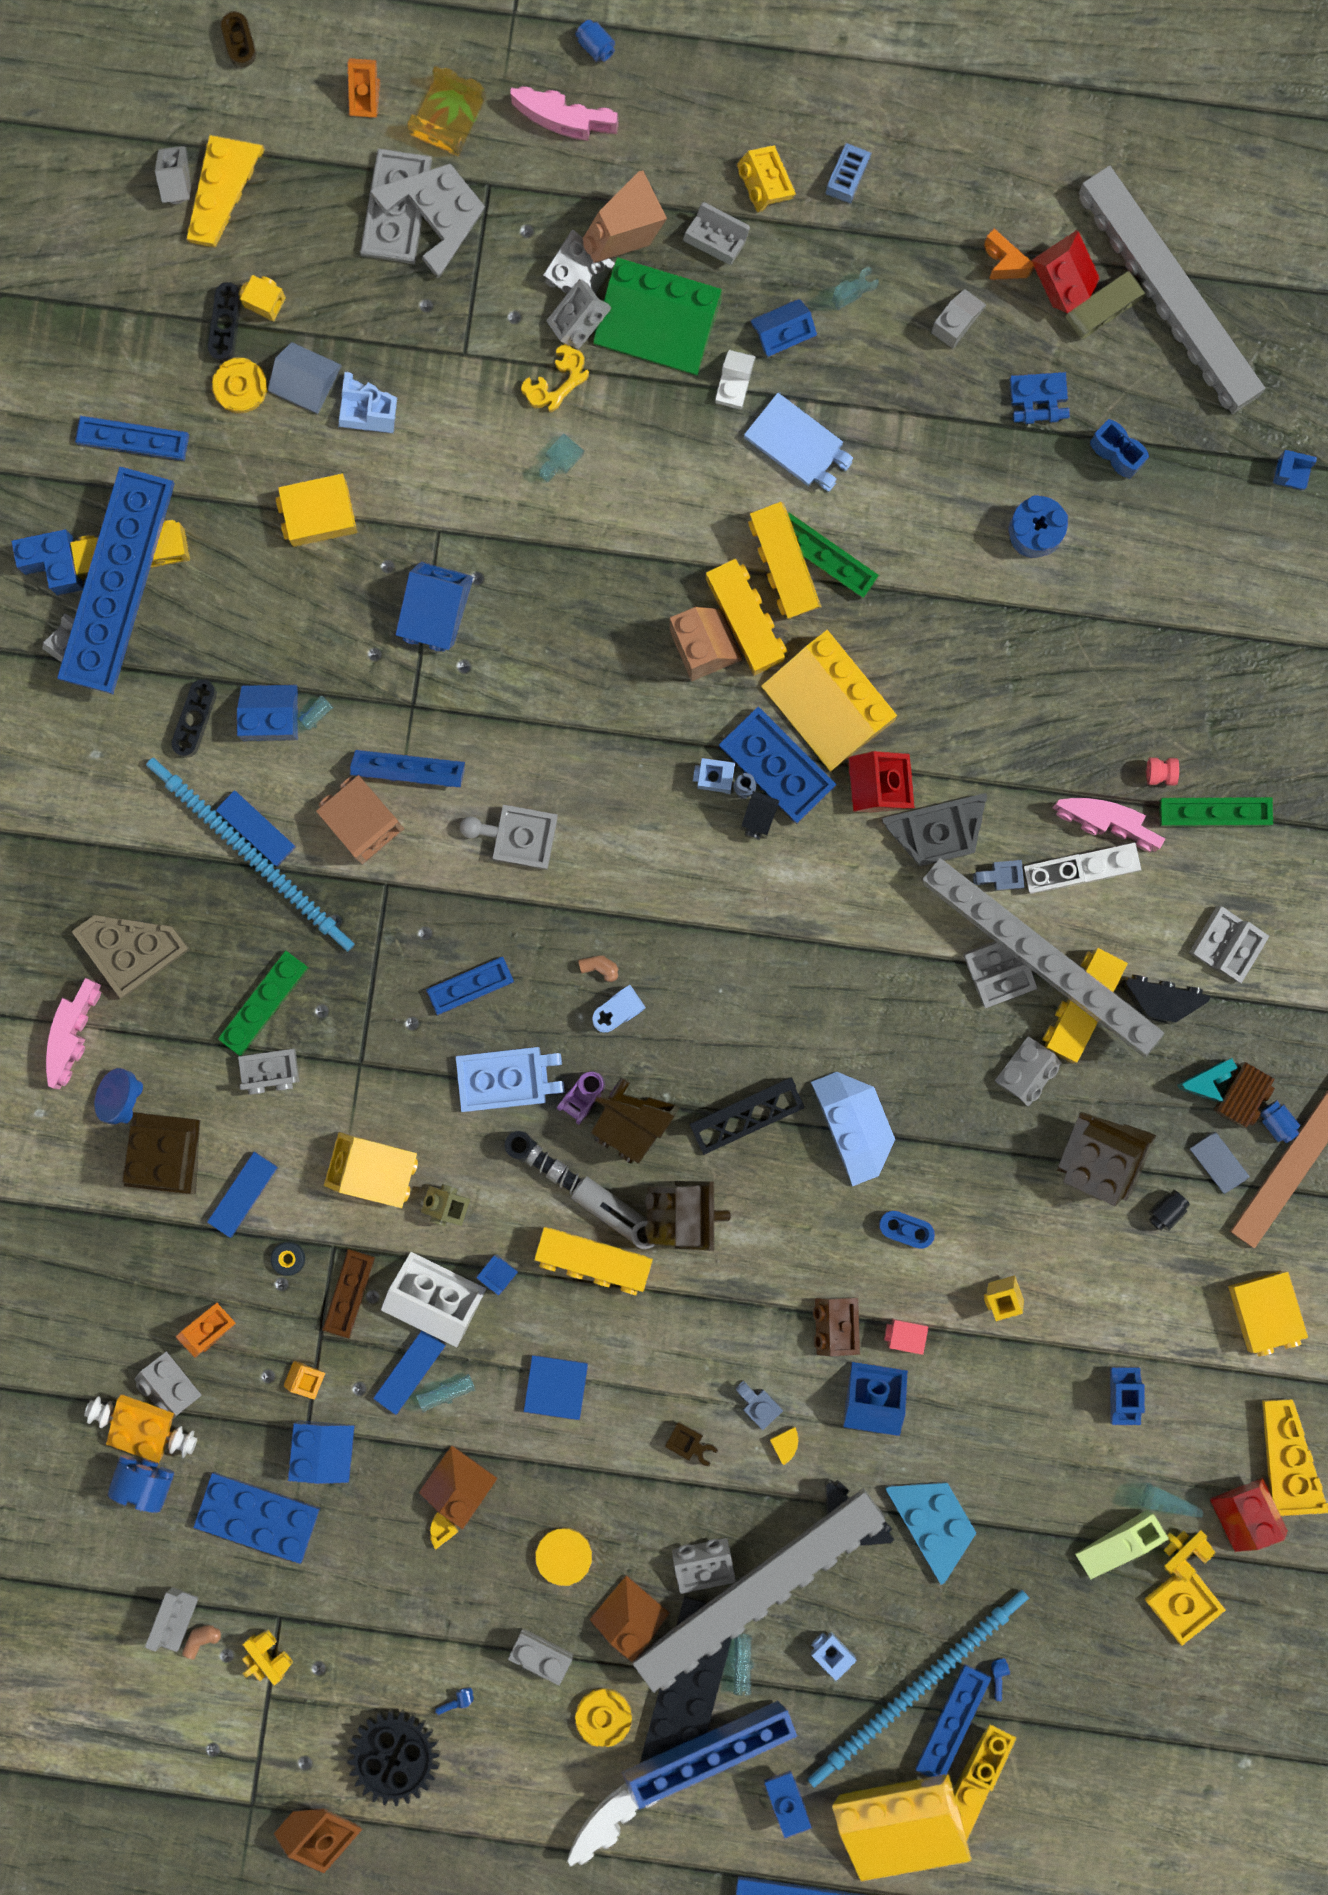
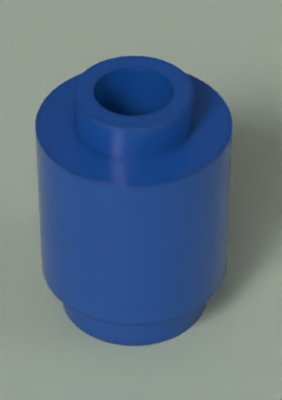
M589 19L576 31L575 35L578 38V43L596 62L606 61L613 55L615 41L597 22Z
M1276 1100L1261 1110L1260 1116L1263 1118L1261 1122L1277 1142L1283 1140L1285 1143H1288L1299 1135L1297 1129L1300 1127V1124L1284 1104L1280 1105Z

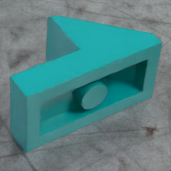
M1232 1058L1225 1059L1177 1084V1086L1182 1091L1221 1102L1223 1101L1213 1080L1218 1084L1232 1077L1230 1072L1235 1070L1237 1066Z

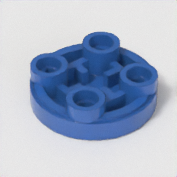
M115 1068L102 1079L94 1102L95 1113L100 1121L114 1125L120 1122L127 1124L132 1119V1109L137 1097L142 1093L143 1084L136 1079L131 1071Z

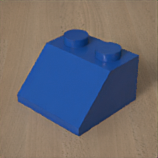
M242 686L237 706V736L242 741L298 740V686Z
M852 1362L845 1403L844 1427L900 1436L906 1412L908 1371Z
M305 1420L295 1422L288 1481L316 1484L349 1483L355 1425Z

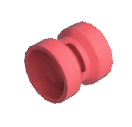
M1149 757L1146 769L1147 784L1157 785L1164 780L1167 786H1176L1179 779L1178 758H1168L1164 763L1163 760L1157 757Z

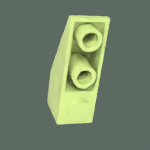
M1147 1509L1075 1555L1089 1578L1093 1579L1147 1553L1169 1538L1154 1514Z

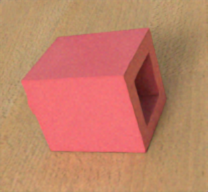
M892 1319V1324L886 1325L884 1341H888V1347L891 1349L923 1355L928 1326Z

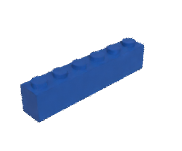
M776 1701L622 1771L632 1800L641 1809L797 1737L788 1710L779 1701Z

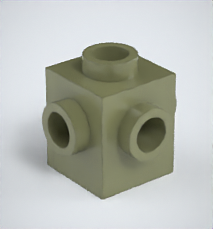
M442 1184L441 1188L429 1186L421 1213L431 1216L430 1222L446 1227L447 1222L462 1226L471 1199L458 1195V1189L449 1185Z

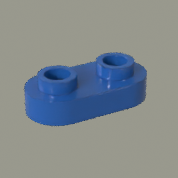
M898 1211L884 1213L879 1221V1228L884 1236L918 1249L930 1246L935 1237L934 1229L928 1222ZM892 1219L898 1222V1227L895 1230H890L888 1227V1222ZM917 1229H922L925 1233L924 1238L921 1240L915 1238L914 1234Z

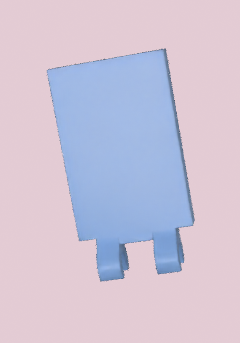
M779 393L776 394L744 434L746 440L808 487L815 481L823 489L830 492L836 484V478L830 473L825 472L832 462H835L846 471L853 463V457L847 452L840 450L843 441Z
M540 1047L456 1056L461 1112L546 1103V1094L565 1093L564 1081L548 1083L546 1066L562 1065L561 1054L559 1053L541 1055Z

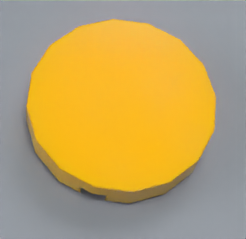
M233 358L219 366L212 379V390L218 403L226 410L233 413H247L256 409L264 401L267 394V380L262 369L251 362V360Z
M558 1528L548 1532L540 1540L536 1550V1565L540 1574L548 1582L558 1586H570L579 1582L588 1573L592 1563V1550L588 1540L579 1531L572 1528Z
M609 1688L594 1689L584 1695L577 1706L575 1715L576 1727L581 1737L589 1744L597 1747L614 1746L621 1742L630 1731L632 1721L631 1707L626 1698L616 1690Z

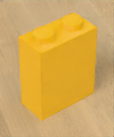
M343 473L278 487L280 496L276 497V504L279 513H284L285 523H281L284 539H289L293 547L357 533L348 485Z
M1278 1271L1228 1286L1248 1352L1257 1353L1258 1357L1274 1353L1273 1348L1284 1345L1285 1349L1301 1345L1300 1340L1308 1338L1289 1272Z

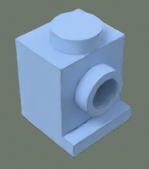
M702 758L701 766L695 765L693 781L698 782V789L730 794L735 763ZM710 773L718 774V780L715 782L708 779Z
M832 1632L827 1636L821 1633L811 1644L814 1647L811 1651L812 1657L835 1681L856 1662L855 1655ZM829 1647L836 1649V1654L832 1657L826 1655V1650Z

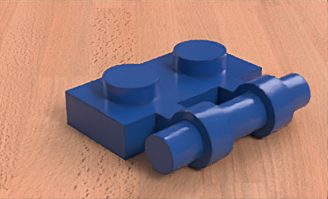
M1066 372L1010 377L1012 406L1023 405V411L1013 412L1014 422L1034 424V421L1049 420L1050 423L1058 422L1059 419H1069V408H1058L1057 403L1067 402L1068 400ZM1033 404H1047L1048 409L1034 410Z

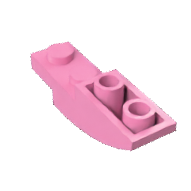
M529 87L511 88L512 105L533 122L546 129L589 141L590 131L617 134L618 113L613 112L611 109H586L585 106L579 104L566 106L565 95H561L554 90L538 92Z
M1089 798L1060 799L1053 806V809L1058 811L1057 816L1068 822L1075 820L1082 824L1081 829L1089 834L1096 835L1098 833L1102 835L1110 827L1114 835L1122 839L1129 837L1136 841L1138 848L1149 853L1151 850L1154 852L1159 850L1165 841V838L1141 826L1146 815L1120 804Z
M85 978L74 1001L62 998L50 1029L46 1054L48 1086L53 1089H60L61 1086L67 1085L72 1076L70 1069L74 1061H79L85 1051L83 1044L86 1039L76 1035V1033L83 1030L88 1021L86 1014L90 1006H95L101 996V991H99L101 984Z

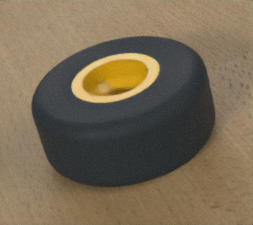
M281 1243L272 1251L271 1265L280 1275L291 1276L297 1274L305 1264V1253L296 1243ZM286 1254H290L293 1258L290 1264L285 1263L283 1260Z

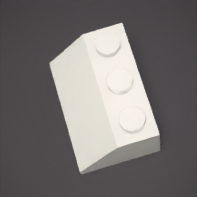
M410 1252L392 1283L381 1310L457 1347L475 1314L486 1288Z

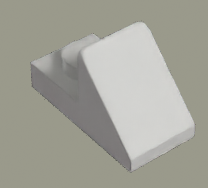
M732 350L728 351L715 403L742 410L755 356Z

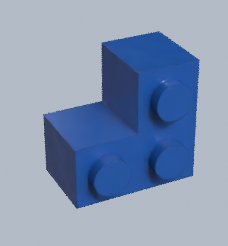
M66 529L12 541L16 566L22 573L27 575L46 571L49 589L57 596L84 589L82 580L75 572L70 543L74 542V537Z

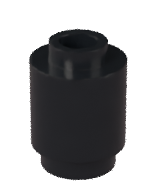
M1173 1189L1170 1193L1166 1192L1148 1211L1151 1216L1148 1220L1159 1231L1163 1229L1170 1231L1188 1212L1186 1209L1190 1206V1203L1178 1191Z

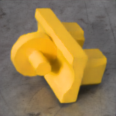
M1184 1530L1177 1537L1170 1532L1167 1534L1168 1540L1171 1543L1164 1549L1165 1553L1171 1556L1177 1549L1179 1552L1164 1566L1165 1570L1170 1575L1174 1573L1184 1582H1188L1197 1571L1186 1560L1194 1553L1205 1564L1215 1555V1551L1206 1541L1207 1536L1201 1530L1185 1546L1183 1543L1190 1536Z
M269 1630L257 1636L253 1634L243 1644L249 1654L242 1659L248 1667L242 1674L247 1678L253 1673L259 1682L267 1676L271 1683L276 1685L285 1676L284 1673L292 1665L293 1660L285 1651L274 1659L271 1657L267 1650L277 1641Z

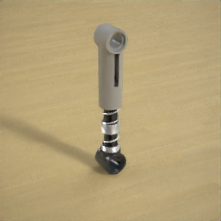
M515 1131L507 1136L505 1150L510 1157L538 1168L540 1174L545 1173L546 1178L553 1181L554 1184L559 1183L560 1188L564 1187L569 1190L570 1195H572L571 1199L637 1247L649 1249L655 1245L648 1244V1242L643 1243L637 1237L638 1230L641 1227H646L648 1222L646 1217L588 1176L585 1179L584 1177L581 1179L578 1177V1173L574 1174L568 1170L569 1167L563 1164L562 1161L551 1158L548 1152L544 1153L541 1146L537 1145L538 1142L533 1140L528 1133ZM517 1137H522L527 1142V1148L522 1153H516L512 1148V1142ZM613 1208L634 1223V1227L631 1228L611 1214V1209Z

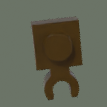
M680 1421L677 1422L665 1444V1448L688 1461L695 1454L698 1456L699 1462L704 1466H710L711 1462L703 1457V1453L706 1450H711L714 1453L718 1451L717 1447L711 1443H700L703 1434Z

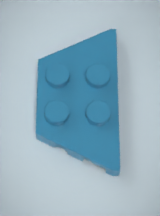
M947 1482L886 1486L887 1493L941 1585L944 1584L976 1535L975 1529Z

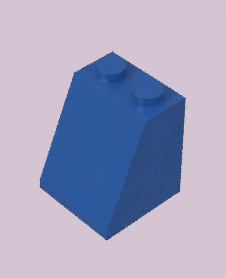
M420 562L409 572L396 636L403 637V641L410 644H419V642L428 644L429 648L435 651L444 652L445 649L449 650L455 643L474 576Z

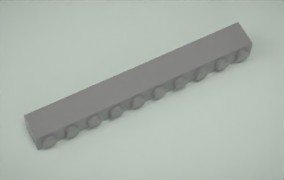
M1108 166L1085 181L1079 191L1080 202L1084 208L1091 210L1095 216L1094 219L1097 227L1101 231H1105L1109 236L1113 250L1118 254L1121 253L1126 261L1127 270L1133 276H1137L1146 296L1153 299L1157 305L1156 310L1159 316L1169 322L1175 339L1185 345L1191 362L1195 365L1198 364L1201 368L1205 382L1210 387L1213 386L1217 391L1221 405L1234 414L1260 397L1266 388L1112 167Z
M941 858L922 879L925 887L1142 1057L1146 1058L1163 1037L1164 1032Z
M864 1488L642 1651L633 1661V1665L653 1692L659 1688L662 1691L667 1689L676 1681L674 1677L680 1672L684 1671L686 1674L693 1670L699 1664L697 1660L703 1655L711 1656L722 1647L720 1643L726 1638L734 1639L745 1630L744 1625L753 1619L754 1622L762 1619L768 1613L767 1608L776 1602L777 1605L785 1602L791 1596L790 1591L798 1585L800 1588L805 1587L814 1579L813 1574L821 1568L824 1571L828 1570L838 1561L836 1557L845 1551L849 1554L861 1544L859 1540L868 1534L871 1537L878 1533L884 1527L882 1523L886 1521L885 1516Z

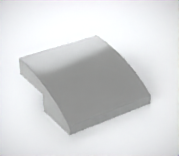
M1216 906L1189 954L1230 979L1242 984L1268 940L1269 935L1250 922L1241 920L1224 907Z
M996 941L963 953L984 1008L1037 989L1031 969Z

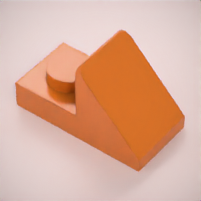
M349 58L350 116L377 117L380 79L377 78L376 60Z
M994 228L987 235L984 247H986V252L991 258L999 259L1000 262L992 270L989 279L1028 278L1033 271V263Z
M216 1303L183 1329L176 1338L196 1358L202 1352H206L236 1323Z

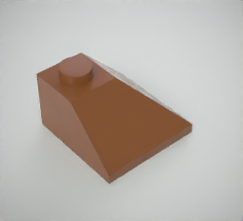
M452 1445L419 1493L441 1515L463 1530L498 1477Z
M626 1575L591 1616L590 1621L613 1647L633 1662L651 1641L670 1612Z
M326 1809L292 1812L274 1835L289 1858L325 1873L362 1831V1828Z

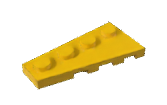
M209 136L187 235L189 243L216 247L230 219V213L242 195L241 191L244 185L250 179L258 158H261L264 152L263 145Z
M1293 1399L1262 1400L1269 1490L1280 1515L1328 1513V1503L1325 1500L1323 1488L1317 1476L1313 1458L1308 1449Z

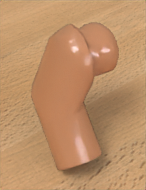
M599 955L578 960L581 974L597 970L604 975V980L607 982H613L618 978L616 963L605 956Z
M205 1625L194 1629L187 1640L182 1655L189 1659H195L201 1645L208 1644L209 1642L215 1644L220 1640V1630L212 1625Z

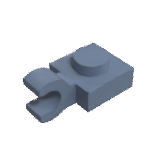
M1022 860L992 863L993 871L975 872L973 874L974 885L994 883L995 891L1024 888Z
M744 1380L735 1388L748 1402L743 1410L762 1430L783 1412V1409L764 1389L756 1394Z

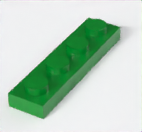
M789 512L788 515L803 556L862 598H865L880 575Z
M1273 797L1160 798V827L1272 826Z
M285 951L218 1040L236 1054L242 1056L309 967L291 953Z

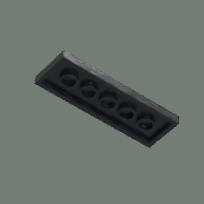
M684 1596L676 1626L709 1602ZM730 1637L720 1643L722 1647L711 1656L705 1654L697 1660L699 1664L693 1670L686 1674L682 1671L674 1677L676 1681L670 1687L663 1691L659 1688L639 1764L707 1733L732 1641Z

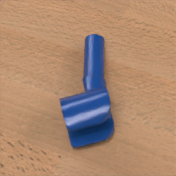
M1005 1658L995 1660L991 1664L995 1682V1701H1002L1003 1682L1001 1677L1010 1675Z
M472 1688L457 1690V1700L436 1708L437 1715L454 1708L468 1707L474 1700Z

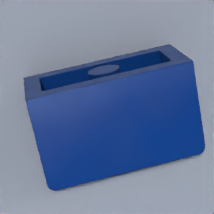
M800 299L751 320V324L759 335L767 357L817 335L811 312Z

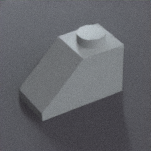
M186 147L158 149L155 174L162 203H182L190 198L191 190Z
M964 289L937 318L931 333L954 349L984 310L986 304Z

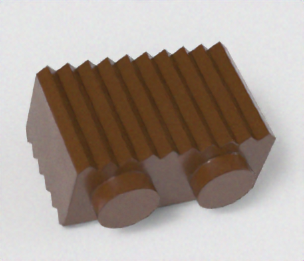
M1247 1062L1240 1063L1221 1095L1223 1101L1217 1102L1213 1111L1241 1128H1247L1248 1125L1253 1126L1260 1116L1261 1111L1257 1109L1263 1100L1267 1102L1274 1092L1275 1087L1271 1085L1275 1079Z

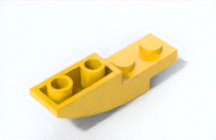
M989 1724L977 1743L953 1789L966 1841L989 1791L993 1790L1016 1740L1015 1736Z

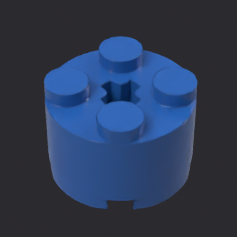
M1034 495L1026 499L1017 507L1008 527L1014 549L1029 558H1038L1053 553L1066 535L1068 515L1058 502L1049 497ZM1036 524H1040L1042 526L1039 531H1036L1034 529Z
M120 1455L107 1495L122 1505L126 1506L127 1502L134 1504L137 1510L154 1513L160 1512L164 1506L175 1472L163 1467L158 1468L159 1463L142 1458L140 1462L131 1456Z

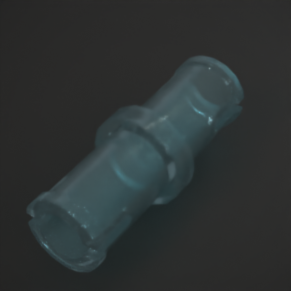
M467 1374L447 1384L442 1382L440 1387L417 1395V1399L422 1411L426 1412V1410L443 1403H453V1399L469 1392H474L476 1389L470 1374Z
M742 1634V1637L739 1635L734 1638V1660L731 1661V1668L734 1669L733 1694L743 1696V1692H745V1696L751 1694V1669L754 1668V1661L751 1660L752 1635Z

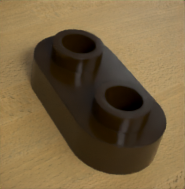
M229 12L221 21V29L232 63L238 67L250 66L256 59V49L248 21L240 12ZM236 26L241 27L237 32L232 31ZM241 52H247L245 57H239Z

